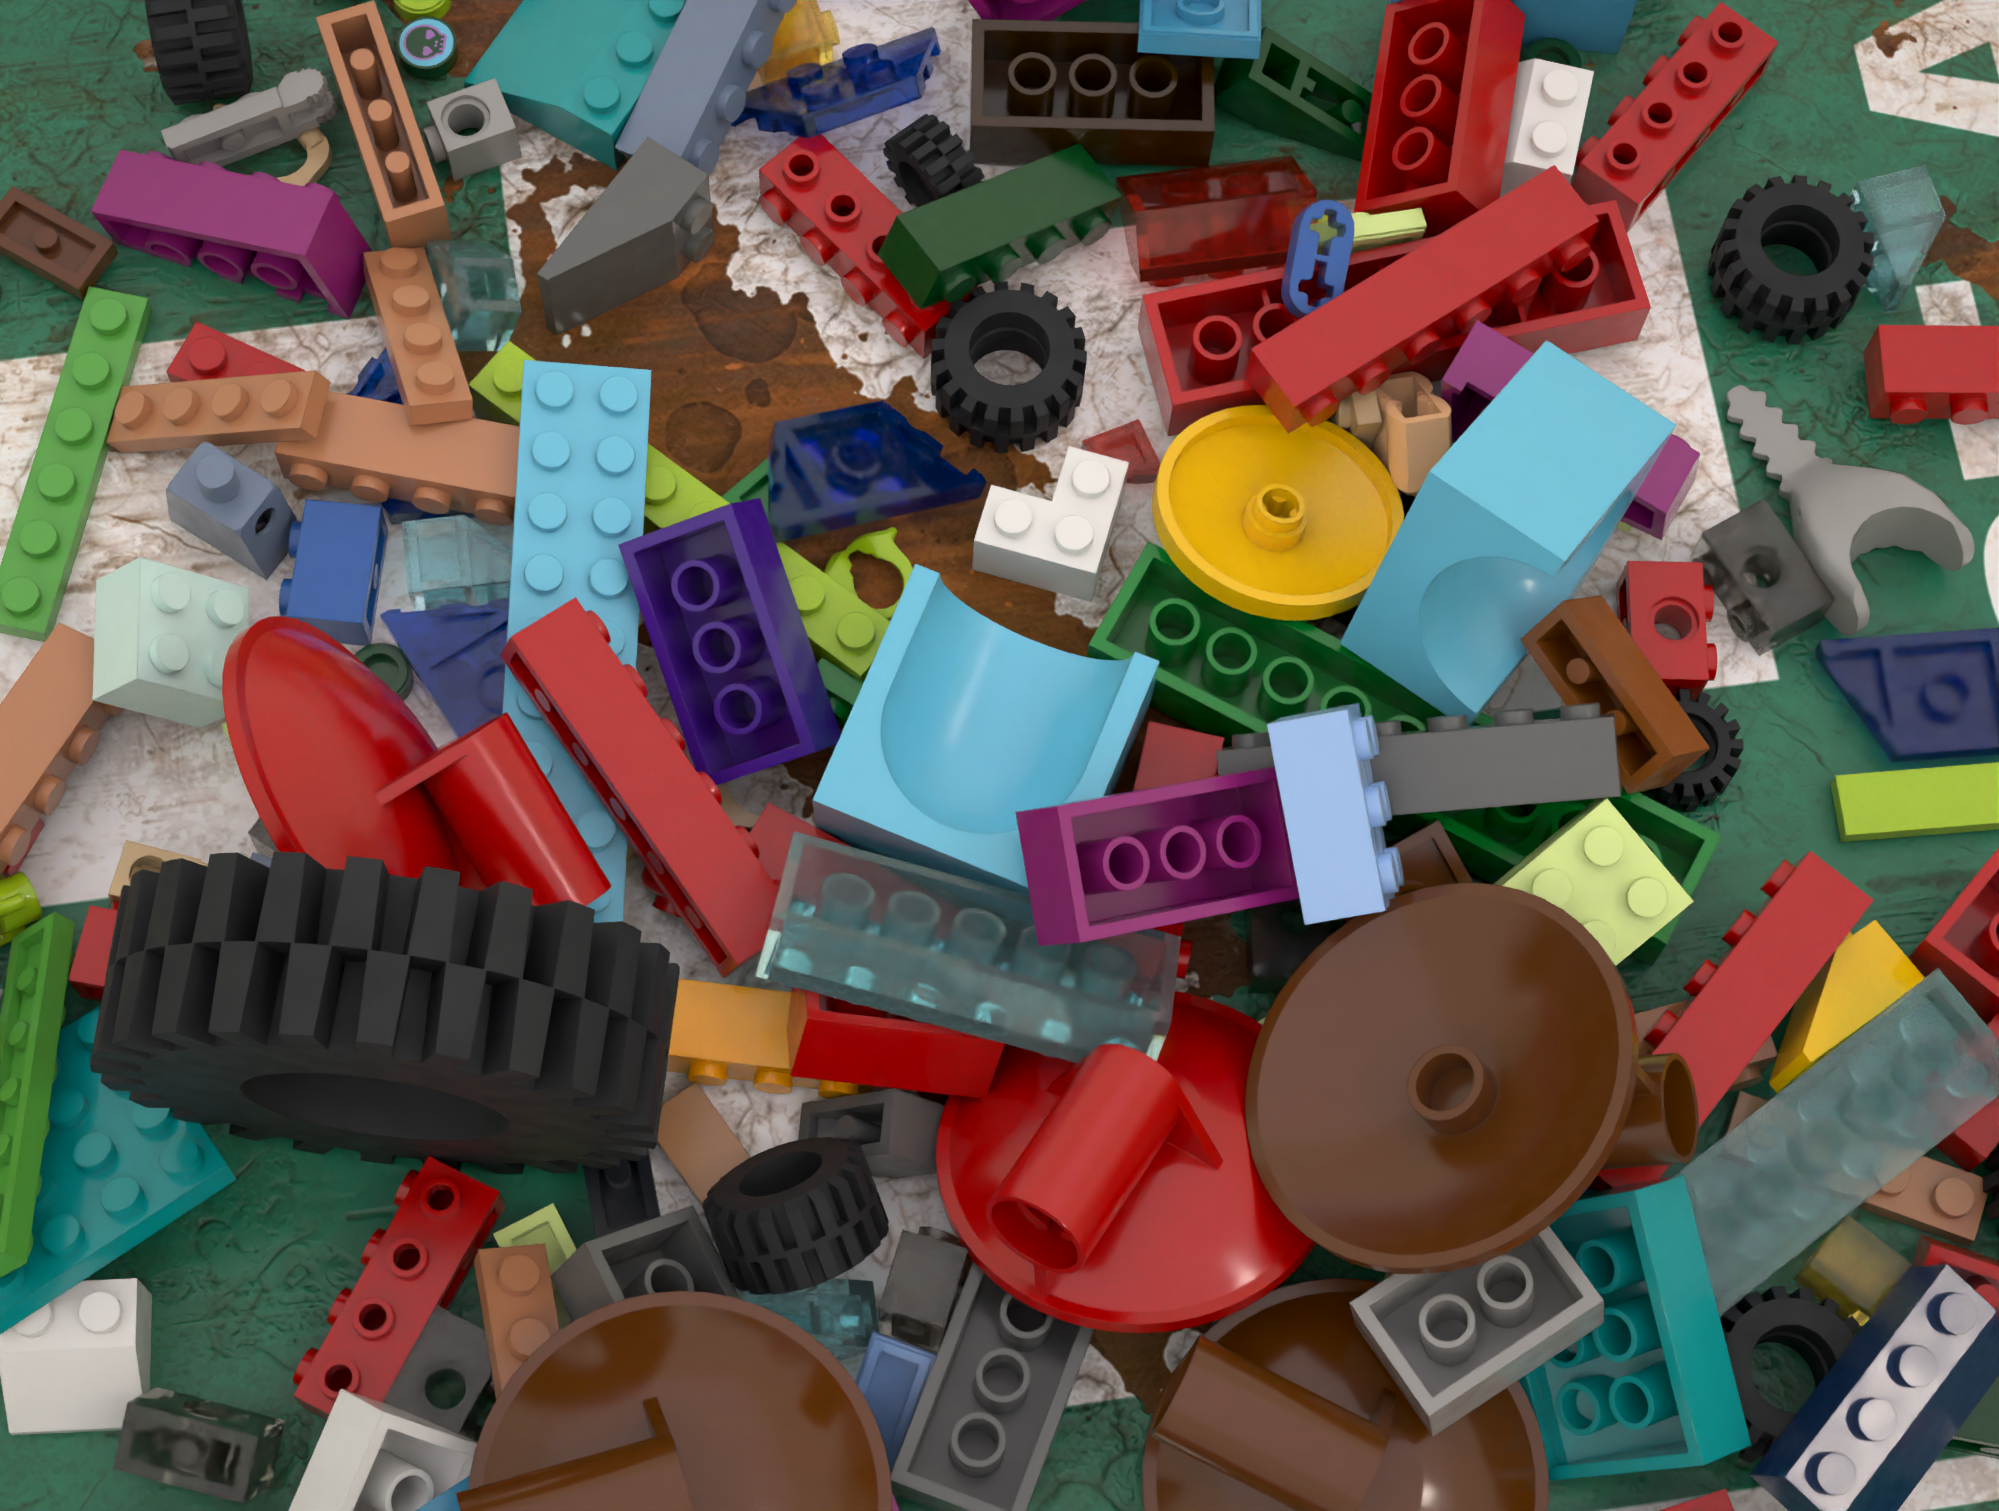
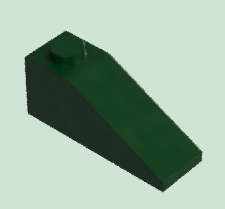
M1268 27L1261 29L1259 59L1224 57L1214 85V102L1256 128L1362 162L1372 99L1371 92Z

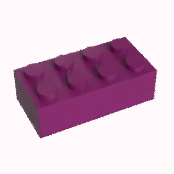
M1275 766L1015 812L1038 946L1082 943L1300 898Z

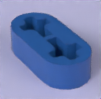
M1320 200L1305 207L1296 216L1292 227L1281 286V297L1287 310L1300 319L1344 292L1354 238V220L1350 211L1343 204L1334 200ZM1325 214L1328 215V226L1337 229V236L1324 242L1320 255L1317 254L1320 239L1319 233L1310 230V223L1321 219ZM1314 265L1319 266L1316 284L1320 289L1326 290V296L1314 301L1312 306L1307 305L1308 295L1298 291V285L1311 279Z

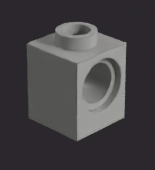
M495 78L426 102L431 120V126L422 129L426 144L435 163L443 160L446 161L454 181L522 157L517 128ZM466 128L480 129L474 135H458L461 130Z

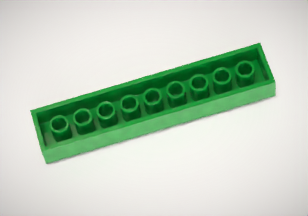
M1149 541L1088 644L1087 657L1124 660L1138 652L1160 661L1149 706L1201 733L1224 737L1223 744L1228 747H1233L1232 735L1268 732L1267 724L1281 717L1356 703L1360 705L1361 716L1372 715L1374 722L1401 720L1402 732L1428 730L1427 718L1446 716L1341 645L1340 639L1305 621L1278 620L1252 615L1220 602L1192 583L1174 564L1164 549ZM1481 712L1471 726L1494 724V718ZM1621 785V796L1608 797L1607 799L1691 897L1722 835L1639 792L1628 794ZM1595 799L1392 815V820L1387 821V824L1382 827L1399 836H1403L1433 818L1438 819L1466 870L1494 884ZM1684 910L1630 955L1652 966L1667 945Z

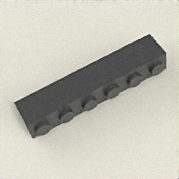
M1583 703L1559 706L1560 718L1534 720L1533 709H1515L1493 712L1494 724L1468 726L1467 714L1427 718L1428 730L1402 732L1401 720L1375 722L1380 753L1379 755H1374V759H1370L1374 783L1385 781L1392 815L1620 797L1622 790L1615 713L1600 714V703ZM1268 732L1232 735L1233 747H1224L1216 751L1218 775L1275 766Z

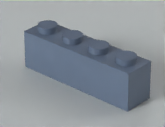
M687 0L615 145V149L630 159L646 138L649 137L709 175L718 162L719 148L731 123L738 119L744 109L746 92L758 68L766 63L771 54L772 39L785 13H788L793 8L797 0Z

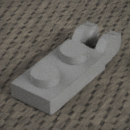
M310 67L308 69L302 68L300 72L294 71L286 74L278 88L273 87L263 92L246 94L234 103L205 114L191 115L183 119L179 124L163 129L161 132L166 147L175 161L198 165L199 162L207 161L223 167L299 137V134L320 127L321 123L327 124V121H332V118L335 115L337 116L336 111L339 110L338 102L332 91H327L329 90L328 82L321 71L318 72L316 68L310 69Z

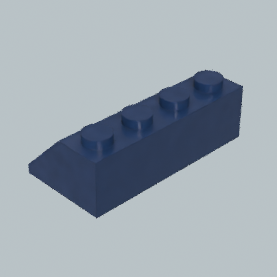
M1947 1264L1909 1267L1751 1472L1750 1476L1788 1511H1898L1999 1376V1316L1997 1310Z

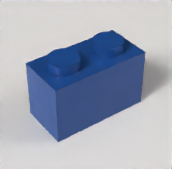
M305 499L302 521L294 520L290 529L289 556L296 559L292 579L284 578L281 584L279 595L280 616L306 622L325 632L340 644L360 646L371 644L389 533L381 506Z

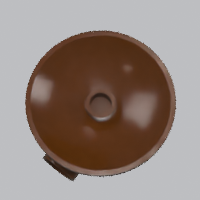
M1458 883L1423 888L1390 899V905L1386 911L1359 915L1353 918L1322 942L1290 977L1266 1016L1250 1061L1245 1099L1247 1137L1254 1164L1267 1192L1285 1217L1311 1241L1341 1259L1375 1271L1396 1274H1433L1478 1265L1509 1252L1550 1226L1577 1201L1591 1185L1600 1170L1686 1164L1693 1158L1697 1147L1699 1132L1698 1103L1689 1067L1684 1058L1678 1053L1638 1056V1032L1630 996L1616 965L1605 949L1580 922L1563 909L1536 895L1501 885Z
M1329 1278L1305 1281L1273 1290L1248 1307L1222 1318L1203 1335H1199L1193 1345L1173 1370L1151 1416L1144 1443L1141 1467V1499L1143 1511H1548L1549 1476L1545 1446L1538 1421L1529 1399L1518 1380L1435 1436H1432L1355 1326L1350 1302L1380 1282L1363 1279Z
M692 1291L659 1292L627 1298L598 1308L576 1319L552 1335L518 1368L497 1397L484 1423L475 1449L468 1489L456 1492L460 1511H892L893 1502L888 1458L876 1419L863 1393L848 1371L833 1354L808 1332L787 1318L762 1306L735 1297Z

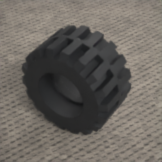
M144 0L158 72L163 88L174 105L238 97L250 93L253 82V66L242 0Z
M1794 175L1791 182L1786 184L1781 176L1768 178L1764 189L1756 183L1746 190L1742 199L1737 198L1731 206L1713 245L1707 275L1714 277L1709 286L1713 298H1724L1720 307L1722 313L1727 319L1734 315L1741 319L1737 328L1747 334L1751 332L1752 328L1763 332L1761 338L1763 341L1774 343L1777 336H1785L1787 344H1800L1805 333L1813 341L1823 337L1828 327L1835 329L1844 320L1872 269L1874 256L1870 255L1875 245L1873 233L1863 232L1868 223L1866 216L1862 210L1852 212L1850 207L1854 200L1843 192L1837 197L1829 192L1832 187L1831 184L1820 180L1817 186L1807 184V176ZM1773 244L1794 247L1812 260L1818 274L1797 276L1786 273L1770 262L1762 247Z
M1008 281L995 282L994 291L986 293L981 285L969 291L968 303L961 299L953 302L949 306V318L941 316L936 326V339H932L930 382L932 396H936L935 408L941 418L949 416V429L958 437L965 431L969 432L970 444L980 449L983 448L985 441L995 443V452L1008 453L1009 444H1019L1021 452L1035 448V438L1041 437L1047 444L1057 437L1058 425L1065 428L1068 427L1074 419L1075 407L1080 406L1087 360V351H1084L1086 339L1082 327L1075 328L1076 316L1068 306L1061 310L1057 309V296L1048 291L1042 297L1034 295L1035 285L1021 282L1020 290H1008ZM1000 350H1012L1032 358L1040 366L1042 372L1034 379L1023 384L1002 385L982 376L974 365L989 353Z
M829 1136L801 1139L781 1144L756 1154L721 1177L720 1181L708 1191V1197L703 1200L702 1206L732 1283H734L735 1288L738 1290L749 1291L750 1294L755 1295L789 1293L831 1280L862 1262L865 1257L873 1253L880 1246V1241L887 1236L889 1230L887 1225L889 1220L863 1150L857 1142H851L850 1139L843 1137L832 1138Z
M1785 1286L1770 1287L1761 1295L1755 1291L1742 1298L1720 1317L1751 1441V1446L1741 1449L1738 1457L1750 1463L1764 1457L1797 1414L1772 1406L1759 1394L1750 1373V1357L1753 1348L1759 1343L1773 1342L1795 1350L1809 1365L1816 1389L1855 1338L1853 1333L1861 1328L1852 1315L1844 1322L1836 1316L1835 1312L1840 1307V1304L1830 1297L1825 1298L1821 1303L1814 1302V1290L1799 1287L1792 1294H1787Z

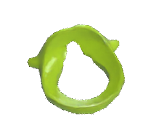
M890 527L886 530L863 534L855 538L845 550L834 553L830 557L824 573L858 597L854 589L853 576L850 572L852 563L848 557L856 551H861L868 555L871 554L877 559L890 562L898 570L902 578L903 587L900 595L901 598L913 567L894 542L897 534L896 528ZM900 598L894 605L886 609L874 610L887 620H890Z

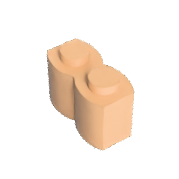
M1411 371L1390 375L1376 389L1382 424L1371 451L1388 470L1396 488L1403 491L1406 495L1416 497L1429 471L1451 448L1452 426L1449 404L1444 399L1433 395V387L1429 379Z

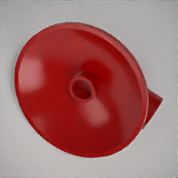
M284 616L267 617L245 628L230 644L222 673V696L228 734L235 759L251 800L279 852L307 853L326 869L339 870L345 869L347 856L381 859L389 875L416 879L419 878L425 866L460 872V887L481 891L503 881L533 889L531 905L534 906L566 900L587 906L611 888L612 885L507 712L437 748L426 729L405 702L354 654L318 628L295 618Z
M1123 988L1085 993L1057 1001L1035 1010L1004 1029L1006 1042L988 1095L984 1098L949 1095L943 1109L937 1135V1181L942 1205L953 1232L974 1263L994 1283L1014 1298L1037 1311L1061 1321L1086 1328L1122 1333L1169 1332L1216 1321L1248 1307L1284 1282L1303 1263L1316 1243L1311 1241L1293 1225L1273 1202L1260 1179L1250 1150L1245 1117L1246 1084L1254 1047L1263 1025L1231 1007L1207 998L1170 990L1166 994L1138 988Z

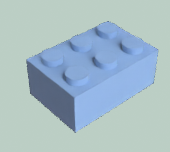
M1356 703L1281 717L1268 723L1267 728L1304 924L1386 911L1390 905L1389 900L1395 898V893L1399 892V886H1404V876L1397 846L1386 848L1382 826H1385L1387 821L1392 820V813L1385 781L1374 783L1370 759H1374V755H1379L1380 753L1373 716L1362 717L1360 705Z

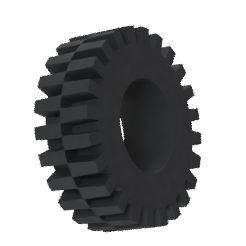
M238 852L210 854L208 867L183 858L162 862L160 873L144 869L132 875L130 886L123 885L121 889L90 1059V1070L94 1073L102 1074L100 1082L111 1090L130 1091L129 1100L146 1108H174L173 1118L184 1122L200 1123L201 1125L230 1123V1135L249 1140L260 1141L278 1136L294 1139L292 1149L323 1155L336 1147L360 1151L361 1161L390 1165L393 1163L394 1156L417 1158L423 1164L428 1156L458 1171H460L462 1162H473L496 1174H523L524 1164L553 1174L577 1172L578 1164L601 1170L619 1167L620 1158L632 1161L641 1160L647 1156L648 1148L655 1149L657 1145L680 967L676 963H669L670 952L660 943L640 942L642 931L623 921L593 923L595 909L570 900L534 906L531 905L533 889L503 881L481 891L460 887V872L425 866L419 878L416 879L389 875L381 859L347 856L344 870L326 869L307 853L273 852L270 868Z

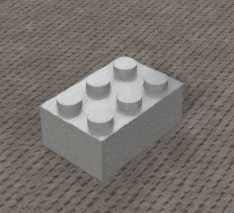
M1550 1226L1509 1252L1478 1265L1433 1274L1394 1273L1350 1302L1355 1326L1432 1436H1435L1604 1323V1300Z

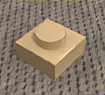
M1376 390L1366 395H1361L1356 391L1340 402V406L1331 416L1332 423L1359 439L1369 449H1372L1382 424Z

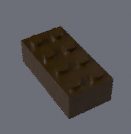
M972 19L969 150L975 158L973 162L1030 163L1080 143L1096 164L1209 167L1215 133L1214 57L1137 52L1139 23Z

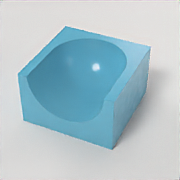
M1546 340L1429 471L1345 631L1340 644L1446 716L1467 714V724L1471 726L1529 654L1520 639L1563 600L1573 599L1577 595L1677 425Z
M915 564L813 797L816 828L876 860L1034 923L1015 812L1113 794L1151 703L1160 661L1138 652L1124 660H1101L1068 653L1017 634L976 612L958 599L945 586L940 573Z

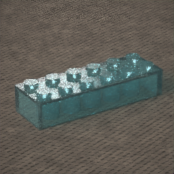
M793 831L755 976L778 982L785 986L797 987L845 1000L852 1004L875 1008L908 1017L918 1022H927L975 1035L986 1040L1005 1043L1038 1052L1048 1057L1060 1058L1075 1063L1102 1044L1128 1046L1157 1061L1171 1025L1181 937L1154 929H1146L1082 943L1038 946L1029 895Z
M1939 968L1930 973L1674 1175H1684L1719 1316L1999 1096V1039Z

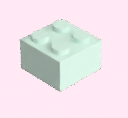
M139 557L97 579L92 700L199 728L225 718L222 696L223 667L230 644L240 632L248 627L249 588L143 557Z

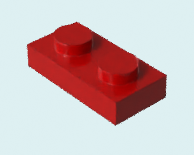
M196 321L166 373L170 382L301 372L305 370Z

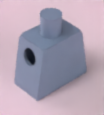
M202 442L171 480L166 489L169 518L172 522L260 577L268 580L288 554L291 525L294 520H298L280 489L271 480L211 443ZM267 523L261 532L255 533L256 524Z

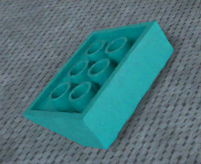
M523 0L465 79L464 86L468 88L495 78L510 113L617 170L626 157L615 149V145L687 0Z
M1684 1175L1632 1183L1582 1194L1565 1213L1550 1225V1228L1604 1300V1323L1518 1380L1529 1399L1538 1421L1545 1446L1549 1481L1703 1466L1751 1446Z

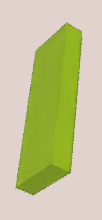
M1999 762L1835 775L1830 782L1841 842L1999 829Z

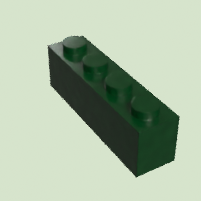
M1078 143L897 215L879 250L878 256L920 309L943 300L952 303L964 297L972 288L990 280L993 283L1003 282L1021 267L1036 261L1040 265L1046 264L1069 247L1079 243L1088 246L1097 242L1111 228L1112 222L1110 218L1123 196L1082 145Z

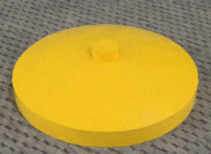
M1246 405L1227 408L1211 413L1189 425L1175 438L1164 454L1152 493V514L1158 537L1165 551L1179 570L1192 583L1220 602L1252 615L1278 620H1315L1345 612L1359 605L1404 521L1402 500L1390 473L1364 443L1328 420L1313 427L1305 423L1288 434L1267 405Z

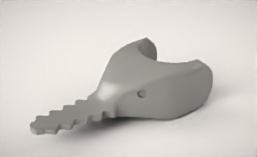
M1743 385L1733 387L1727 392L1726 402L1729 409L1726 419L1730 422L1741 424L1739 438L1755 443L1752 456L1767 461L1766 476L1781 481L1778 495L1789 501L1797 572L1801 587L1812 603L1840 633L1847 636L1854 635L1864 629L1869 621V606L1860 582L1851 566V562L1860 554L1868 553L1875 547L1884 549L1895 545L1905 550L1922 551L1928 558L1949 571H1957L1970 563L1975 548L1972 534L1935 493L1905 474L1875 468L1832 464L1830 458H1820L1815 455L1816 443L1814 441L1800 440L1798 438L1797 425L1782 423L1783 412L1781 408L1765 406V392L1750 391Z

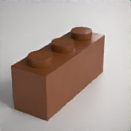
M1602 595L1563 600L1520 639L1565 705L1600 703V714L1615 713L1621 785L1628 794L1668 785L1710 749Z

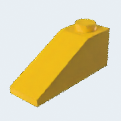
M1876 920L1854 935L1851 932L1848 933L1795 1002L1769 1080V1085L1776 1093H1779L1892 1012L1927 980Z

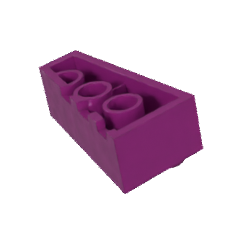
M120 150L91 209L92 214L118 245L186 267H190L195 257L206 268L219 274L220 278L242 285L248 274L276 287L277 296L297 303H301L305 293L325 299L329 303L327 307L329 313L350 319L366 283L363 273V252H373L340 203L338 195L323 185L307 183L305 186L284 183L262 172H254L251 176L227 171L223 167L207 161L199 162L198 165L175 161L171 157L157 151H148L146 154Z
M1478 320L1442 379L1441 398L1451 408L1453 443L1459 439L1533 356L1532 352ZM1671 434L1622 517L1621 522L1662 540L1695 481L1700 453L1691 448L1682 438Z

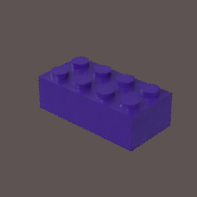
M761 498L730 503L618 544L697 773L700 771L705 772L716 785L837 744L841 732Z

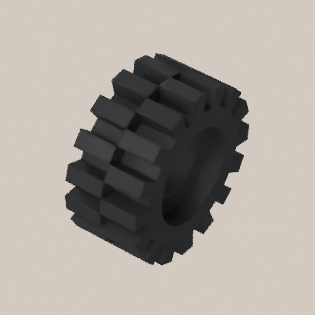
M924 114L884 143L886 146L883 149L884 155L889 159L886 161L888 169L896 174V177L893 178L898 187H903L907 194L904 197L909 204L914 203L917 207L983 182L982 179L984 178L981 168L975 167L972 162L975 158L971 151L966 152L961 146L963 140L957 133L952 136L950 126L944 121L939 123L937 116L933 114L929 116Z
M1679 689L1674 698L1710 749L1705 753L1702 766L1693 771L1682 772L1664 787L1646 790L1645 796L1654 801L1656 797L1664 800V806L1675 810L1678 804H1683L1684 813L1695 811L1701 802L1704 807H1707L1716 800L1719 793L1722 795L1739 769L1742 760L1738 758L1744 750L1743 739H1735L1741 729L1737 720L1734 719L1728 723L1725 721L1724 717L1729 709L1722 702L1714 710L1707 705L1711 695L1701 692L1696 700L1690 699V689Z

